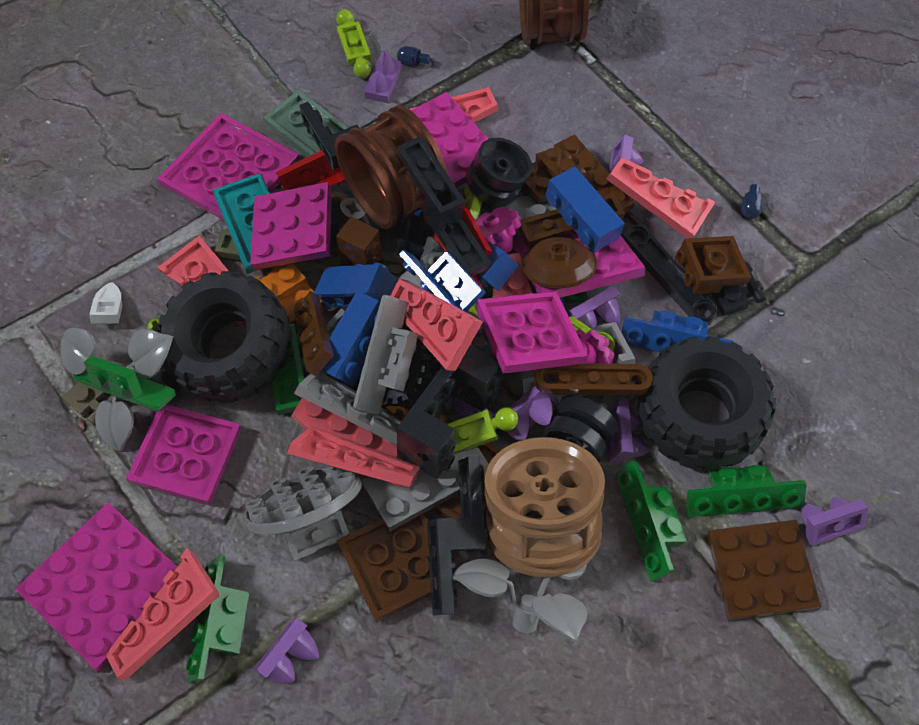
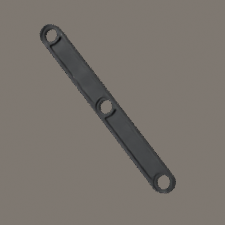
M630 211L626 212L622 219L625 224L621 237L639 258L645 269L689 317L700 318L710 325L717 312L715 303L706 293L694 294L692 287L685 285V270L677 264L674 258ZM640 235L644 240L636 243L630 239V236ZM698 308H707L711 315L702 317L696 310Z

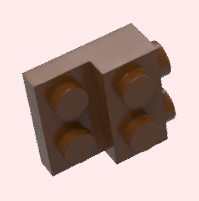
M559 147L550 148L536 153L535 162L532 163V172L523 189L536 204H544L548 202L545 195L550 179L573 167H576L584 177H586V172L581 164L576 165L572 161L571 154L568 151L563 152Z
M734 236L686 238L676 253L677 264L685 269V285L692 287L694 294L719 293L722 286L748 284L751 279Z

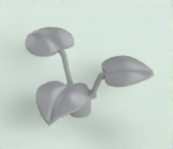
M69 328L63 333L61 340L62 363L65 369L72 374L85 373L87 369L84 361L95 353L96 341L84 329ZM150 329L138 330L132 335L128 345V354L133 362L131 364L112 363L134 370L136 376L141 378H151L157 374L164 363L173 336ZM114 396L112 402L102 401L99 404L95 415V423L103 441L111 448L123 451L124 444L130 437L133 429L134 416L130 406L123 401H119L121 398Z
M475 559L464 563L453 573V580L461 582L468 589L482 596H501L508 589L511 601L509 608L515 610L512 625L519 632H534L537 628L538 620L541 619L559 634L574 643L577 642L587 619V609L581 601L567 594L560 593L553 597L550 594L543 596L551 577H544L536 597L526 594L516 601L513 583L507 580L510 572L507 567L499 562L490 559ZM587 564L576 571L559 577L566 580L576 579L585 572Z

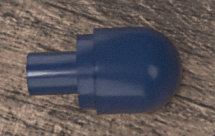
M403 46L397 52V59L401 61L402 65L415 67L420 63L429 64L430 55L421 53V50L416 47Z
M757 184L750 185L749 192L742 199L741 213L748 219L757 218L762 212L763 197L759 194L760 186Z

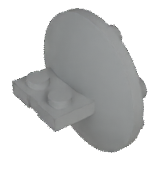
M307 467L300 470L298 476L289 480L287 478H280L270 484L271 489L245 505L244 521L248 530L261 535L284 534L293 559L296 561L317 552L320 548L337 543L338 539L349 534L340 510L359 493L362 482L358 473L341 468L328 467L315 470L314 467ZM296 481H301L300 483L294 486H289L290 484Z

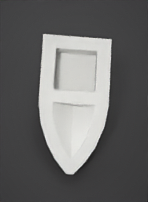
M113 282L103 286L96 293L89 314L91 324L119 323L122 311L121 292Z

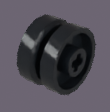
M490 138L482 142L474 160L466 172V183L470 191L481 201L494 206H507L517 199L532 172V161L528 153L513 141L504 138Z
M578 395L562 397L555 410V417L551 418L550 424L546 425L543 431V437L562 439L577 444L590 452L600 463L607 449L606 444L611 442L618 429L616 419L608 410L588 398Z

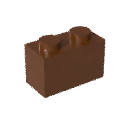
M351 217L336 236L341 265L383 264L379 230Z

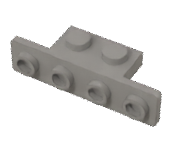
M383 295L381 298L353 408L356 410L379 414L386 387L404 391L418 333L402 330L408 307L407 301L388 295Z

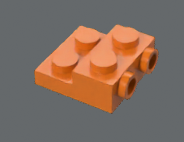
M293 263L274 266L271 273L264 278L261 276L255 277L278 298L289 317L288 325H297L294 314L296 303L310 291L314 293L300 270Z

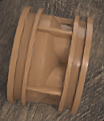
M545 437L531 438L513 443L495 455L485 473V498L488 507L486 525L489 546L494 555L503 564L522 574L536 577H555L578 570L594 557L599 549L602 538L603 522L601 508L605 489L604 473L596 458L577 444L562 439ZM560 506H567L575 512L570 515H564L558 511V508ZM532 511L536 515L542 516V518L535 519L525 515Z

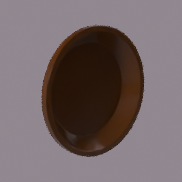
M555 237L540 241L530 248L522 258V270L525 276L532 282L549 288H569L588 281L597 269V258L593 251L581 242L565 237Z

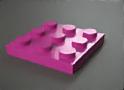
M328 182L256 196L254 198L250 265L255 270L330 256L332 187Z
M557 292L477 299L475 309L480 320L483 321V328L503 374L585 363L588 355Z
M165 405L156 412L126 480L133 485L210 506L242 431V427L235 422Z

